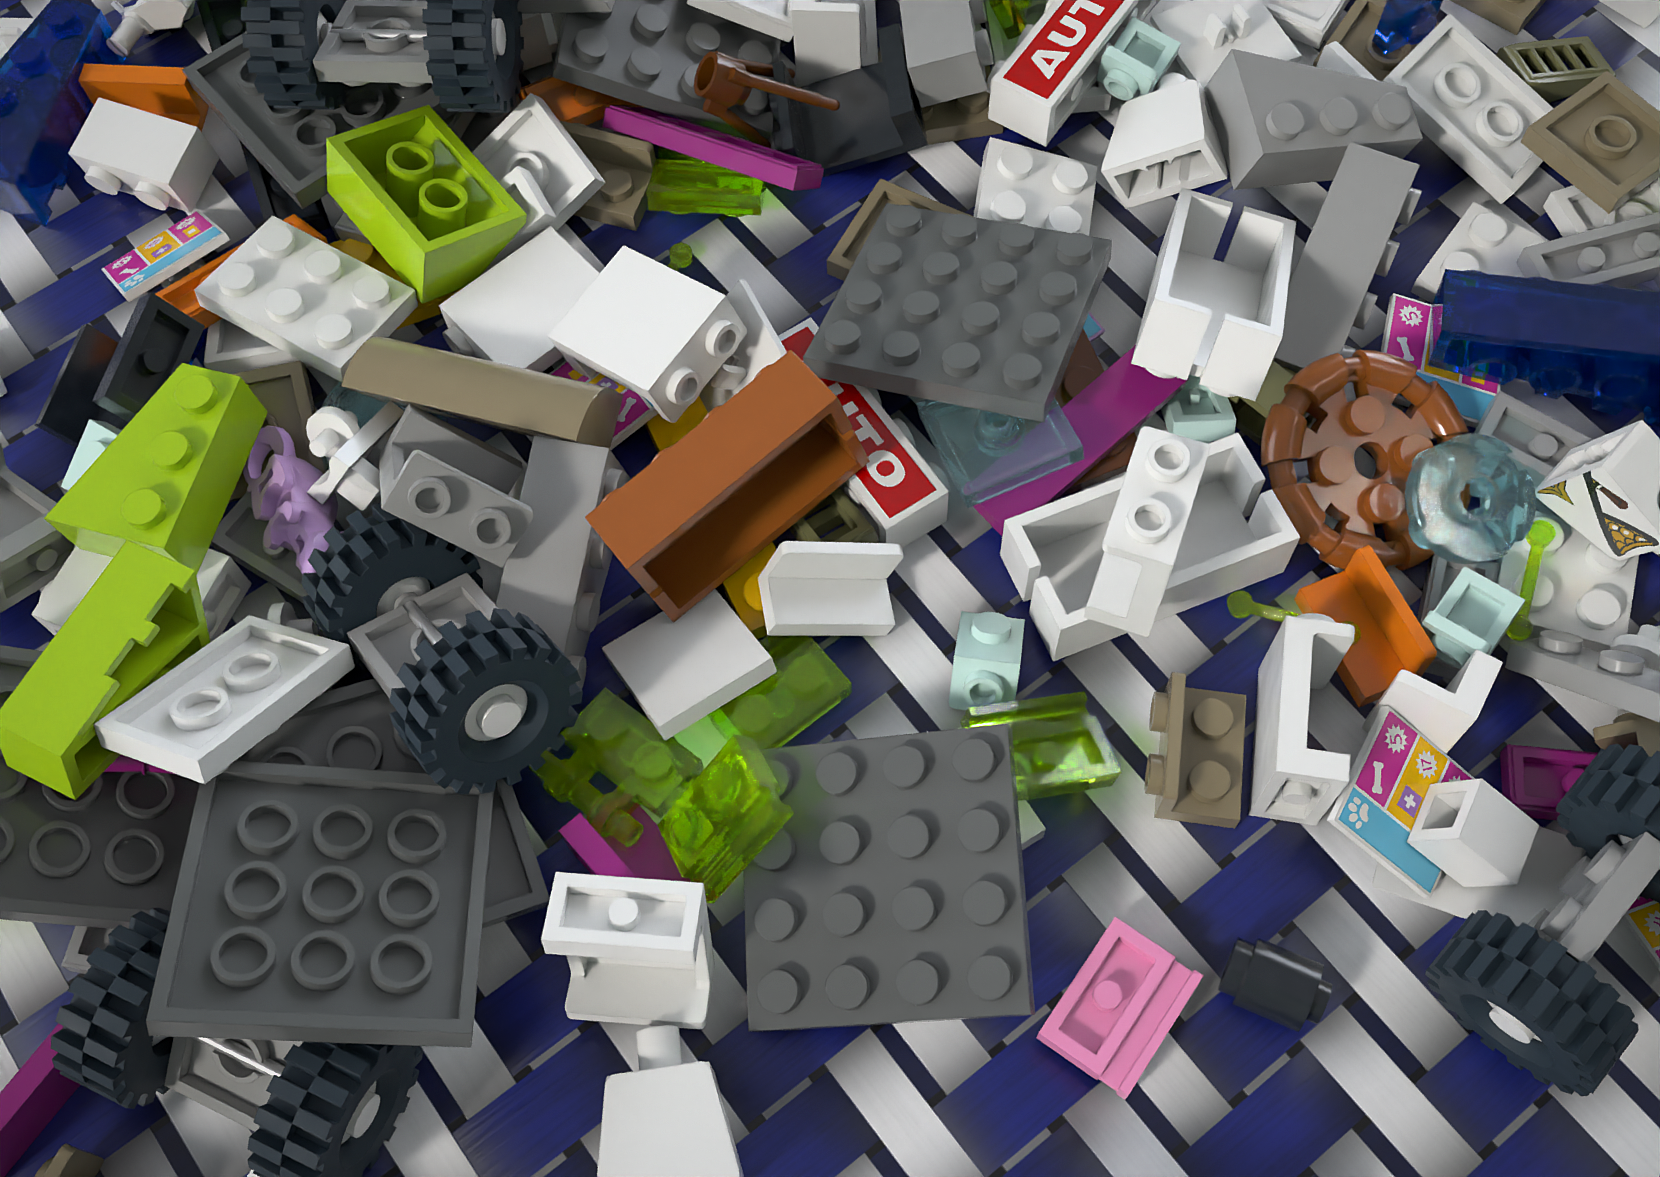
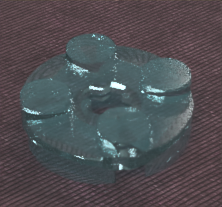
M1483 434L1458 435L1418 453L1413 459L1405 489L1406 510L1410 520L1408 530L1412 541L1420 548L1431 549L1439 557L1457 564H1479L1506 555L1515 542L1521 541L1526 537L1534 522L1536 494L1533 481L1527 469L1518 471L1515 463L1506 455L1513 451L1498 439ZM1465 484L1470 485L1471 495L1480 498L1481 503L1480 508L1470 510V512L1464 508L1460 498V493L1464 490Z

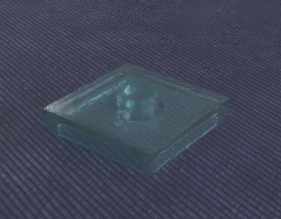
M1055 397L1045 422L928 399L916 403L919 417L967 508L1084 459L1083 445Z

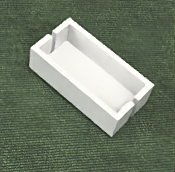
M1181 188L1160 247L1131 364L1144 367L1153 375L1162 378L1177 377L1187 380L1190 374L1200 377L1199 384L1206 386L1215 394L1224 397L1239 396L1255 401L1283 336L1296 221L1244 206L1224 261H1217L1213 257L1231 212L1233 202Z
M1239 433L1209 443L1211 448L1177 557L1154 622L1284 572L1300 539L1298 532L1273 490L1271 489L1260 494L1266 478ZM1125 475L1004 521L1000 556L1023 602L1031 600L1029 614L1053 662L1129 632L1083 617L1104 554L1102 549L1103 540ZM1251 515L1250 520L1247 523L1245 517Z

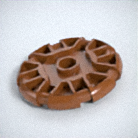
M1356 350L1352 357L1343 358L1339 353H1334L1310 363L1296 373L1284 386L1286 395L1280 404L1277 403L1271 406L1262 433L1260 449L1261 467L1268 468L1272 490L1300 536L1298 543L1300 545L1310 544L1320 552V560L1343 570L1347 568L1355 551L1367 545L1373 548L1385 569L1395 566L1398 570L1403 571L1432 557L1438 549L1443 548L1453 537L1454 532L1450 527L1456 518H1463L1466 515L1474 487V456L1467 457L1462 436L1469 432L1456 404L1436 380L1428 383L1416 374L1418 368L1416 365L1385 352ZM1352 382L1356 399L1347 402L1344 386ZM1398 394L1411 402L1405 413L1391 405ZM1305 412H1308L1317 419L1311 428L1307 427V421L1303 416ZM1432 441L1437 442L1441 460L1439 463H1433L1435 449ZM1358 447L1369 451L1375 460L1376 469L1372 479L1362 476L1355 467L1354 454ZM1307 460L1311 483H1297L1293 463ZM1420 498L1432 506L1428 515H1424L1414 508ZM1326 514L1338 521L1334 529L1324 523ZM1383 524L1386 542H1382L1380 538L1375 536L1373 525Z

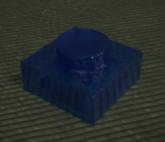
M1387 0L1372 41L1385 55L1407 44H1418L1435 28L1437 23L1436 16L1443 0Z

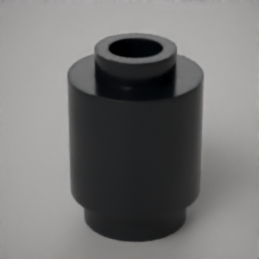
M1237 937L1224 968L1218 990L1233 996V1005L1299 1032L1305 1020L1315 1024L1320 1022L1332 991V984L1321 979L1324 965L1258 937L1254 943Z

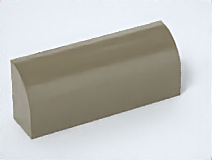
M382 336L372 337L360 346L348 365L341 385L385 403L392 401L394 404L406 408L410 403L428 413L531 437L538 436L609 449L623 394L609 387Z

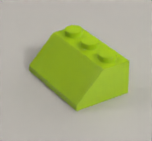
M430 105L326 138L327 192L402 281L416 291V296L422 304L464 288L477 279L526 224L527 214Z

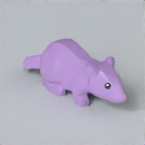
M267 425L260 429L243 468L245 480L249 484L247 491L251 493L253 514L256 520H269L263 538L266 548L276 550L279 547L287 548L297 554L295 564L301 570L302 575L303 573H316L308 559L314 548L325 552L330 546L323 536L334 526L338 511L337 496L334 493L322 505L307 493L323 473L307 461L296 457L294 442L283 428ZM273 449L274 454L269 458L266 469L261 475L262 463L270 450Z

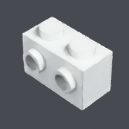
M98 97L68 152L86 173L84 176L85 180L96 189L111 195H117L119 191L132 194L143 203L159 210H166L170 206L192 213L220 158L198 127Z

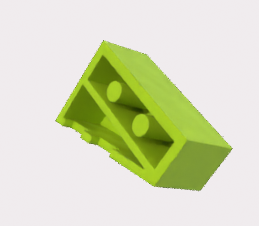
M182 363L43 519L81 550L114 557L128 539L195 570L197 575L268 411L240 376Z
M128 539L125 541L1 707L0 749L7 766L76 800L121 755L101 747L94 724L211 642L195 570Z

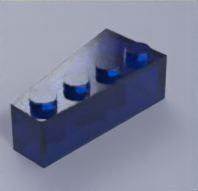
M51 0L0 59V210L46 227L53 212L48 203L55 189L63 190L71 174L67 167L71 157L68 152L94 107L78 81L83 65H123L126 56L122 57L114 53L108 47L106 41L114 32L101 9L76 0Z
M1445 269L1431 307L1427 365L1500 385H1505L1514 379L1529 382L1530 386L1535 389V394L1556 400L1567 392L1593 399V410L1612 415L1620 413L1622 407L1644 413V422L1646 424L1660 427V292L1618 288L1609 284L1590 285L1553 281L1543 277L1525 278L1487 274L1478 270L1460 271Z

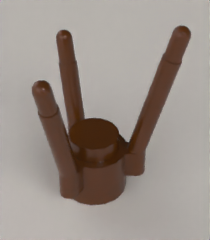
M719 51L709 52L703 57L694 78L695 93L697 96L706 99L703 104L704 112L721 118L750 142L771 148L770 141L728 108L734 104L743 105L747 101L752 88L832 111H837L840 108V102L836 99L761 77L774 78L772 64L734 58ZM787 68L792 79L795 78V71Z

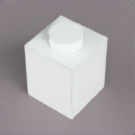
M1482 778L1430 784L1407 843L1463 887L1517 885L1521 873L1527 864L1528 854L1539 824Z

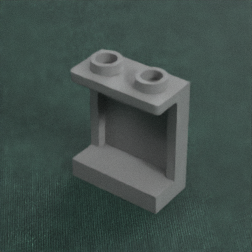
M409 403L379 454L381 509L501 568L505 565L533 519V511L530 506L508 495L524 470L520 460Z
M1 443L0 613L54 580L74 550V544L43 519L57 503L8 469Z

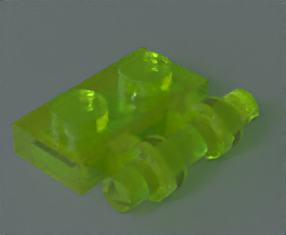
M604 688L579 714L574 727H566L561 732L566 739L565 745L575 753L569 759L560 761L548 750H545L541 756L545 759L546 763L536 771L529 766V770L544 781L543 788L547 793L560 803L571 802L587 815L586 820L597 833L603 837L612 835L626 847L634 845L644 831V826L631 816L639 805L642 804L661 819L705 771L702 760L672 737L665 741L651 721L607 688ZM597 771H600L618 787L613 792L604 795L588 783V781Z

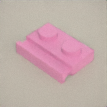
M1114 917L1036 1038L1095 1080L1099 1079L1116 1091L1115 1094L1125 1100L1204 975L1195 969L1192 972L1174 960L1176 958L1174 955L1117 917Z

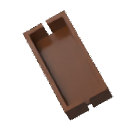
M790 350L774 364L767 365L761 369L753 381L726 403L712 409L700 424L673 446L660 451L646 468L625 485L606 495L600 505L586 515L585 519L628 572L674 623L863 468L870 460L856 433L851 429L852 425L838 397Z

